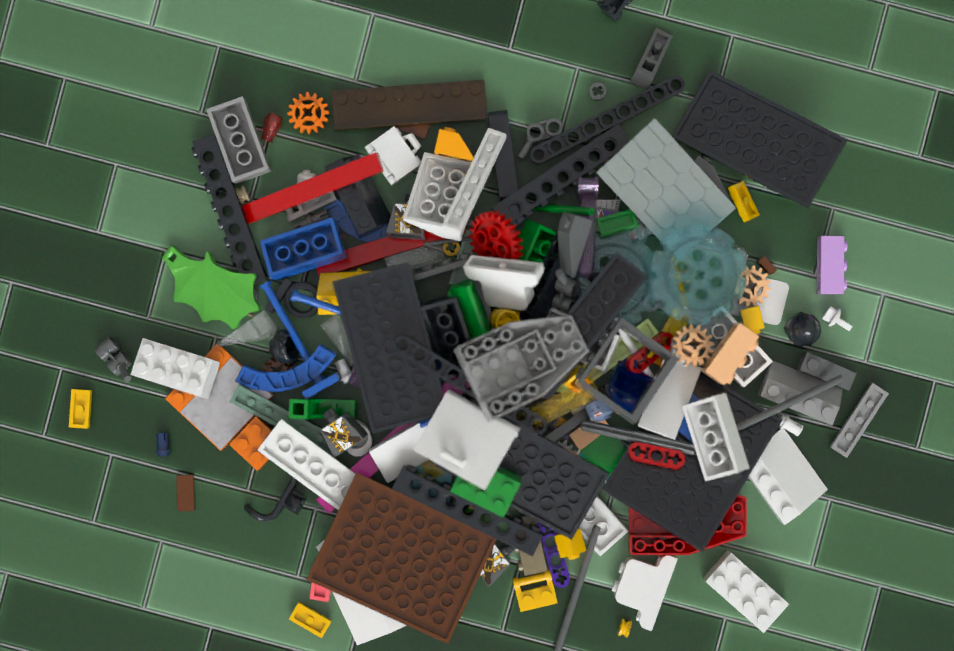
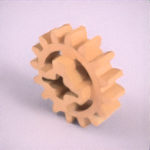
M752 265L750 270L747 266H744V271L737 269L738 275L732 274L731 277L734 281L729 282V284L733 285V288L729 292L735 293L732 297L733 299L739 298L738 304L744 301L745 307H748L751 302L754 307L757 306L756 301L763 303L762 297H769L766 291L771 290L770 287H767L771 280L765 279L768 276L767 273L761 274L762 268L756 271L755 265ZM752 274L757 275L761 280L754 279ZM743 276L741 285H738L739 279ZM749 282L751 284H754V287H752L751 290L746 289V285H748ZM762 287L761 293L757 296L758 289ZM739 292L746 293L749 299L744 298Z
M690 324L688 329L683 326L681 332L677 331L675 333L677 337L672 338L671 341L675 344L671 346V349L676 350L674 355L680 357L679 363L684 360L686 367L689 363L692 364V367H696L697 362L699 365H703L704 360L708 361L710 359L708 354L713 353L714 350L710 349V347L714 345V342H709L712 335L706 336L707 329L701 331L700 325L694 329L693 325ZM687 334L686 341L681 342L682 337ZM691 342H692V345H696V346H697L695 349H693L692 346H689V344H690ZM704 349L703 354L698 357L699 350Z

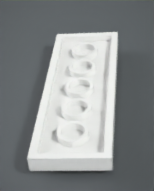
M281 418L258 448V451L339 510L355 473Z

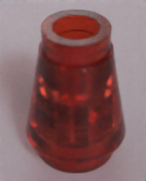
M268 113L265 116L261 139L272 143L283 124V118L276 114Z

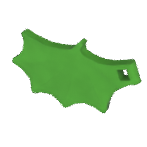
M170 245L163 255L162 259L168 264L175 278L173 300L192 306L199 313L203 322L220 320L227 323L232 329H237L243 317L250 312L261 310V306L254 296V282L257 277L255 273L246 274L226 269L215 262L211 252H206L203 261L195 260L186 256L176 246ZM174 254L177 255L175 260L171 259Z

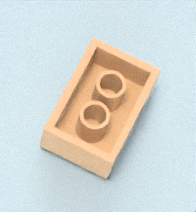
M734 323L700 371L718 384H730L736 375L734 372L737 367L741 368L747 360L745 356L749 351L753 352L759 344L757 341L759 336L741 323Z

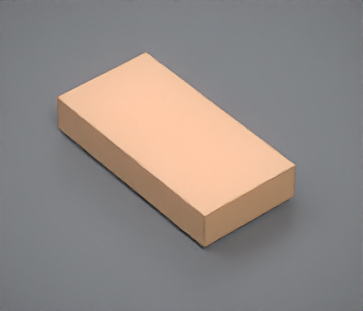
M605 420L598 422L608 425V423ZM581 425L568 434L578 450L583 449L600 436V434L582 431Z

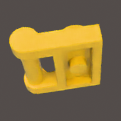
M550 569L544 573L520 579L518 577L512 578L520 612L558 603ZM544 580L547 581V585L521 591L520 586Z

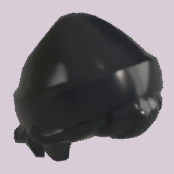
M799 312L788 320L784 326V331L796 346H811L821 335V325L814 315Z
M286 329L277 331L269 342L270 355L280 363H296L297 359H299L300 353Z

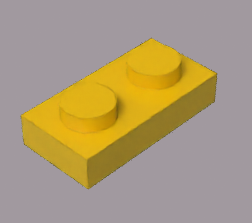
M744 181L728 187L730 196L734 200L743 222L759 216V212Z
M71 389L69 428H90L92 390Z
M298 602L289 618L292 622L320 638L324 636L332 622L331 619L301 602Z

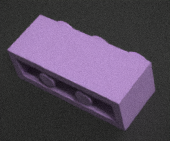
M844 236L817 237V294L840 295L844 294V290L846 291L847 280L844 279V271L847 270V260H844V252H847V241H844Z

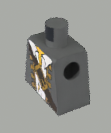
M411 194L404 195V204H394L387 227L389 238L426 240L424 229L403 220Z
M330 408L323 413L328 424L321 429V432L334 458L368 435L348 412L338 417L334 409Z
M495 542L480 574L488 587L511 565L507 556L515 551L512 546L504 544L499 547Z

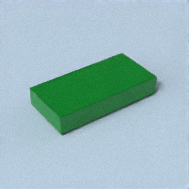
M631 209L596 218L601 238L639 228L635 213Z

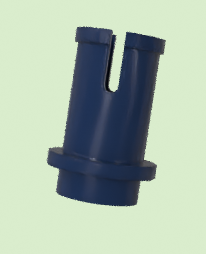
M156 433L157 451L155 453H157L158 457L169 456V452H171L168 442L169 433Z

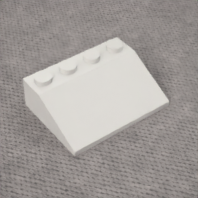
M424 152L403 220L442 238L461 242L465 227L460 235L443 229L442 224L472 162Z
M784 428L775 432L748 477L783 525H786L800 515L828 490Z
M333 592L357 645L407 626Z

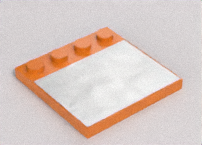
M217 343L205 356V358L220 362L209 398L205 399L174 389L165 399L211 443L222 451L255 415L230 402L239 385L235 380L243 365ZM248 388L268 400L274 396L269 391Z

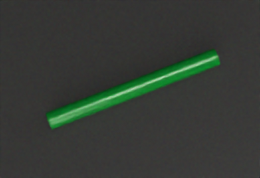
M547 204L542 208L537 206L533 209L534 211L567 212L577 215L592 216L594 214L593 208Z

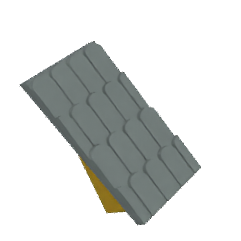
M653 119L596 172L678 260L736 209L731 201L656 119Z

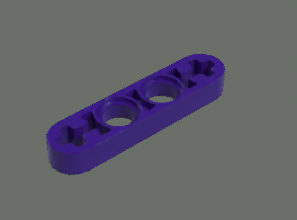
M537 521V526L541 528V531L546 532L544 525L541 526ZM554 531V533L550 532L543 535L541 540L553 583L557 587L563 588L570 581L565 559L561 558L560 564L553 565L550 559L553 555H559L557 544L549 547L545 543L547 537L557 535V532ZM564 566V569H561V573L566 578L564 583H560V581H556V578H558L557 570L553 572L552 569H559Z

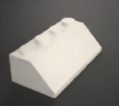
M726 393L682 406L705 481L749 469Z

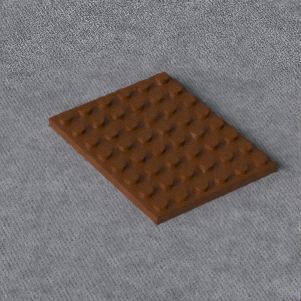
M356 472L306 580L448 644L497 539Z

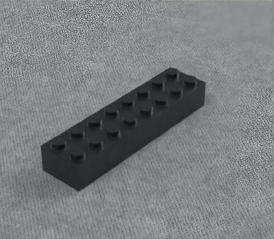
M616 252L566 314V316L573 317L588 351L648 278L647 275L618 252ZM579 362L543 395L547 400L554 395Z

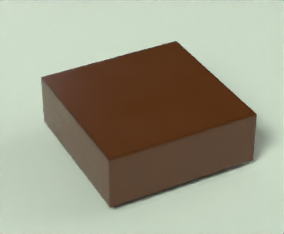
M761 256L756 261L768 275H772L777 271L765 256Z

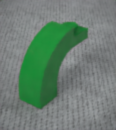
M326 398L289 399V418H325L323 413L333 408L338 417L348 412L356 420L357 400Z

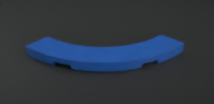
M339 199L323 208L324 210L327 208L331 214L328 215H331L338 222L339 228L359 239ZM388 226L359 240L369 243L388 237Z
M319 344L314 353L301 365L279 372L262 371L244 364L235 382L254 390L269 392L292 390L319 376L331 364L337 353Z

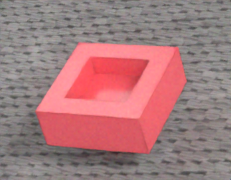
M311 582L310 599L329 602L331 591Z

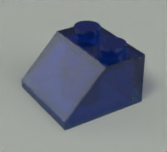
M619 360L607 389L613 402L630 413L653 378L643 372H630L626 367V363Z

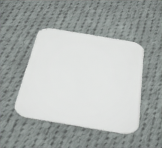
M752 274L754 279L761 280L757 275ZM743 276L739 279L738 285H741ZM765 278L766 280H771V283L767 284V287H770L771 290L766 291L769 295L768 298L762 297L763 303L756 301L757 306L760 307L764 323L778 325L781 322L789 286L785 282ZM750 282L746 285V289L751 290L754 287V284ZM762 287L758 289L757 296L761 293ZM731 292L727 311L730 314L740 316L739 310L753 307L751 302L748 307H745L744 301L738 304L739 298L733 299L732 297L735 293ZM739 292L744 298L749 299L746 293Z

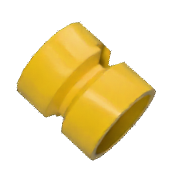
M498 307L492 311L489 317L490 326L494 330L510 322L520 321L519 316L507 308Z

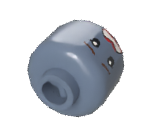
M593 396L588 397L589 401L585 403V409L592 421L596 420L598 423L611 417L610 414L613 410Z

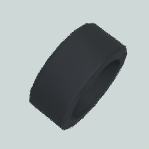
M297 282L291 285L284 297L285 307L288 312L298 318H309L315 315L318 307L312 306L307 311H299L294 308L290 295L293 289H307L317 299L318 288L307 282Z

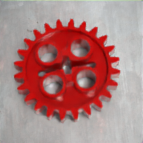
M491 210L475 217V221L471 222L473 227L469 228L472 232L469 237L473 239L469 244L474 246L472 252H477V256L520 261L519 257L523 256V254L519 250L524 247L519 245V242L523 241V239L518 238L517 235L520 234V231H515L516 224H510L511 218L506 220V215H500L499 211L493 212Z

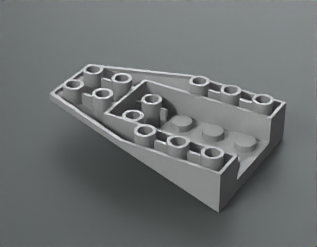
M572 316L510 322L454 349L455 355L488 422L545 395L589 352Z

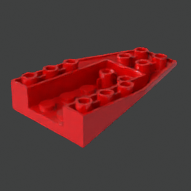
M737 495L705 550L747 536V497ZM628 507V552L630 555H690L700 552Z

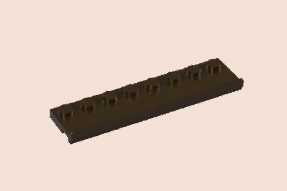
M484 80L332 91L334 131L487 120Z

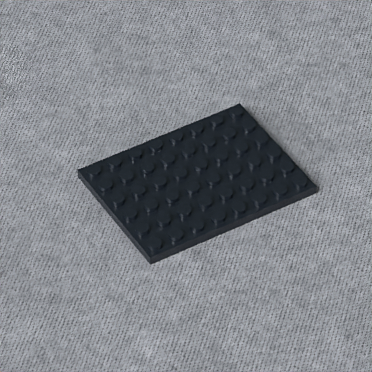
M700 372L693 394L700 400L726 393L736 424L765 411L764 408L727 386L718 384L706 374ZM772 415L739 431L749 469L709 481L704 479L696 450L694 455L683 453L685 456L684 465L680 469H671L632 460L629 457L628 451L630 445L635 442L631 441L601 490L703 553L781 424L782 419ZM641 427L638 432L666 437ZM677 433L675 440L691 443L680 433ZM636 447L632 452L635 453V456L645 454L644 458L648 459L650 449L646 448V452H641L640 447ZM653 451L651 458L659 461L662 459V453L660 451ZM666 453L664 463H667V459L673 460V464L677 465L678 462H681V460L678 459V455H675L674 458L668 457L669 453Z

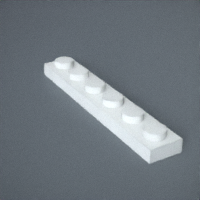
M490 128L487 129L442 224L443 229L461 235L507 138L505 133Z

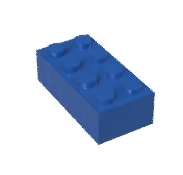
M333 217L260 241L269 277L274 281L348 258L338 222Z

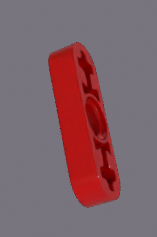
M662 331L651 339L669 350L674 336L669 332ZM662 337H667L666 344H660L663 342ZM643 345L628 357L626 367L630 372L641 373L656 361L659 356L654 353L652 357H647L646 350L648 348ZM634 360H635V361H639V362L637 363L638 368L633 367V366H634V362H633Z
M640 442L631 444L628 451L629 457L634 461L671 469H680L685 462V456L681 451ZM636 447H640L641 452H646V448L650 449L648 459L644 458L645 454L635 456L632 450H635ZM653 451H660L662 459L659 461L653 460L651 453ZM666 453H669L668 457L674 458L675 455H678V459H680L681 462H678L677 465L673 464V460L667 459V463H664Z

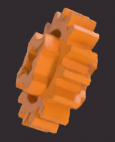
M306 92V97L299 94L300 99L293 98L295 104L289 105V108L292 109L291 112H287L288 116H292L289 122L295 123L293 127L295 130L300 127V133L302 134L305 130H307L309 135H311L312 130L318 133V127L324 129L325 127L322 123L329 121L325 117V115H330V112L325 110L328 105L327 103L322 104L324 99L322 97L317 99L316 93L312 97H310L309 92ZM306 101H313L311 104H303ZM297 108L300 110L298 119L296 117ZM319 108L321 109L320 119L317 117V111L319 110ZM305 111H311L313 115L311 117L306 116ZM307 122H313V123H314V125L305 126V124H306Z

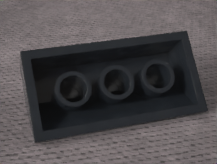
M358 154L341 158L325 166V172L358 160L361 157ZM371 176L335 190L359 239L389 224L391 215Z
M443 296L428 300L421 306V310L436 353L462 369L454 349L472 341L458 298L457 296ZM455 369L448 372L449 379L459 376V372Z

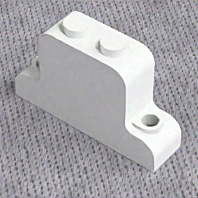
M471 255L463 266L465 275L468 278L481 283L484 300L489 306L525 310L534 297L533 286L538 284L540 277L544 273L543 263Z
M658 555L655 564L635 557H629L624 563L621 562L618 573H620L618 581H614L611 591L614 592L617 602L638 610L636 620L639 621L644 629L650 631L653 629L678 559L675 555Z

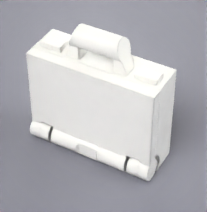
M395 127L365 146L369 155L375 152L379 154L384 169L382 173L391 186L419 168L421 163L418 156L415 157L416 152L422 146L413 133L401 137V132ZM407 139L414 147L412 151L405 142Z

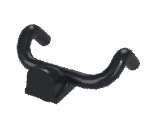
M291 476L288 486L271 513L261 514L250 504H246L244 510L254 519L268 522L277 518L283 508L298 515L307 498L294 491L298 480Z

